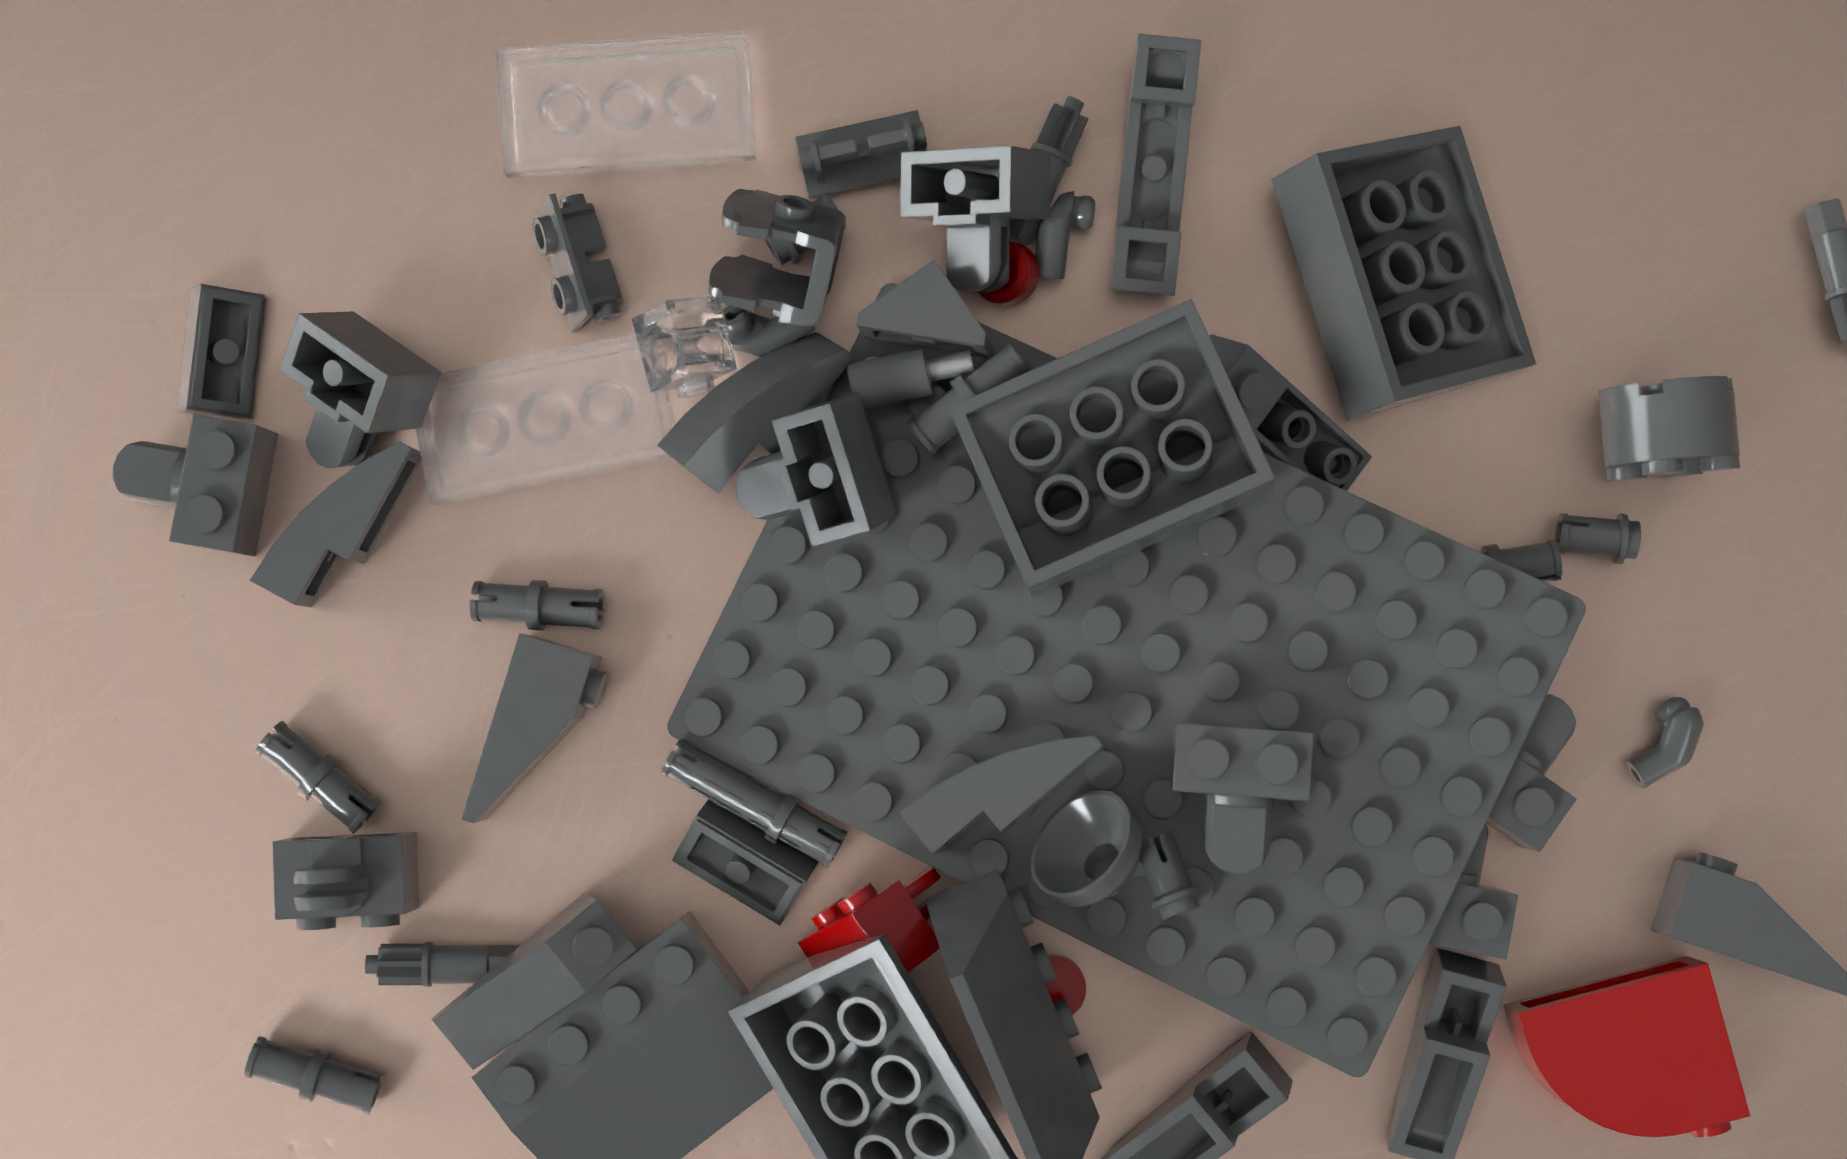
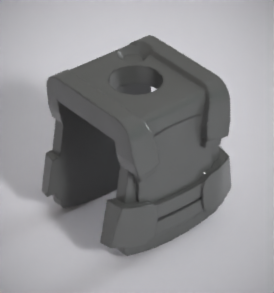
M737 189L724 202L721 215L722 226L736 231V235L763 240L772 238L815 249L816 253L811 276L782 271L773 268V264L743 254L738 257L724 256L711 269L708 282L709 295L717 297L719 299L718 303L754 312L755 306L772 309L773 316L779 317V322L799 326L815 325L821 317L825 298L833 284L846 226L845 215L837 209L814 205L811 201L799 196H779L757 189L755 191Z

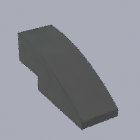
M817 332L775 349L747 364L712 389L684 414L657 446L711 489L719 493L756 445H759L770 454L781 450L772 421L800 409L816 405L854 356L843 347Z
M398 442L364 460L334 481L307 505L271 546L250 581L294 605L312 607L340 556L348 561L365 564L425 454L407 444Z
M1093 735L1057 739L1011 750L972 765L939 783L898 813L932 854L940 853L985 814L1000 832L1007 831L1106 747Z
M1439 948L1436 949L1403 1065L1387 1143L1388 1152L1415 1159H1455L1491 1056L1487 1041L1507 987L1499 964Z
M1251 1031L1166 1099L1101 1159H1218L1235 1147L1240 1134L1288 1100L1293 1080Z

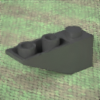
M1210 334V339L1263 453L1347 491L1372 456L1248 344Z

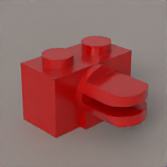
M931 867L904 885L898 880L876 891L871 882H869L846 898L842 897L814 915L811 920L817 929L797 943L806 957H810L885 934L907 973H909L940 949L937 937L927 923V920L931 917L926 901L916 906L913 899L936 883L941 876L934 867ZM946 888V889H944V890L938 892L937 894H939V893H941V892H943V891H946V890H948L949 888Z

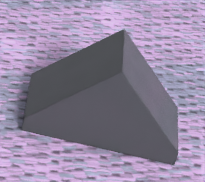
M935 260L918 270L858 314L856 326L866 339L952 353L970 350L971 356L990 358L992 345L986 332Z

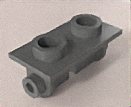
M918 110L795 137L809 199L820 197L824 193L829 195L901 179V152L927 151L923 123L920 121Z
M553 193L548 195L535 213L536 218L533 219L532 225L533 235L541 255H548L555 278L551 281V292L555 307L560 315H567L571 331L575 332L593 315L592 312H594L598 322L620 316L621 312L618 304L623 302V297L610 258L588 263L585 256L587 253L601 251L606 247L594 205L586 203L584 194H574L561 199L560 208L556 194Z

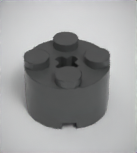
M1728 376L1675 378L1662 380V383L1640 387V383H1634L1599 391L1604 462L1608 481L1643 479L1651 475H1663V478L1701 475L1703 472L1740 468V449L1732 378H1728Z

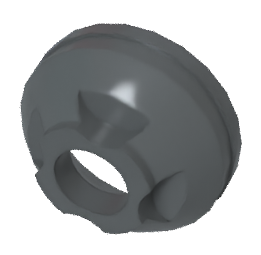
M1088 791L1073 797L1050 816L1035 840L1030 867L1034 882L1041 891L1053 900L1071 907L1087 906L1116 895L1120 887L1125 884L1128 878L1134 876L1137 870L1142 847V828L1139 818L1121 797L1110 791ZM1118 851L1117 858L1108 870L1098 879H1094L1095 869L1101 859L1111 852Z

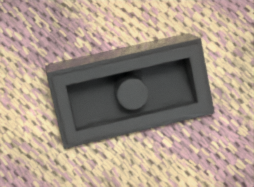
M199 284L191 288L176 402L177 412L250 419L264 294L207 284Z
M710 800L706 801L696 815L672 859L673 862L781 926L819 862L781 840H778L776 844L764 838L765 831Z

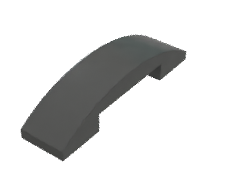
M1139 33L1137 35L1121 164L1111 290L1175 296L1181 232L1179 230L1192 108L1195 105L1202 40Z

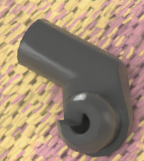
M1074 191L1059 195L1050 208V218L1043 219L1040 223L1035 255L1039 265V277L1048 279L1065 278L1070 228L1087 230L1093 226L1095 200L1091 196H1074Z
M733 306L725 307L720 312L717 322L721 338L731 348L759 357L794 342L815 330L814 325L799 326L779 322V317L768 319Z
M1672 697L1660 705L1657 711L1658 722L1665 727L1660 742L1626 762L1631 776L1643 789L1687 765L1693 757L1704 723L1699 709L1691 708L1685 698Z

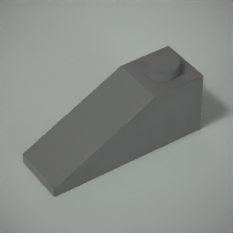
M519 633L461 820L471 823L486 820L583 719L586 708H597L607 678V672L599 670L602 660L601 656L533 635Z
M1699 852L1696 863L1677 858L1673 859L1651 931L1847 996V972L1757 883L1735 876L1738 864Z
M584 893L431 1020L471 1069L474 1070L588 992L637 949L596 898Z

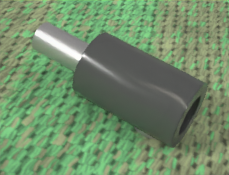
M923 347L882 357H869L863 361L850 363L847 366L852 394L859 393L864 410L933 395L932 383L934 381L974 372L970 350L928 359Z

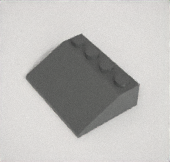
M1461 126L1316 153L1271 179L1347 420L1399 407L1536 364Z
M1192 299L948 408L1024 582L1033 597L1273 492L1275 477Z
M997 869L925 899L949 979L1026 1159H1083L1100 1118L1091 1093L1101 1090L1102 1087L1088 1053L1086 1052L1076 1057L1073 1053L1068 1039L1080 1033L1066 999L1062 998L1052 1002L1045 984L1056 980L1057 977L1043 943L1041 942L1030 947L1022 928L1033 924L1034 921L1019 886L1007 891Z
M690 911L629 956L588 992L538 1025L471 1077L511 1132L537 1159H681L773 1089L728 1013L749 990Z
M885 934L812 955L762 979L728 1011L815 1159H1018Z

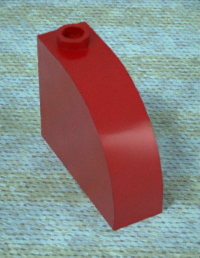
M1685 956L1503 1004L1515 1045L1532 1075L1556 1099L1602 1127L1619 1133L1642 1137H1668L1690 1132L1694 1137H1711L1731 1130V1121L1751 1116L1709 964Z

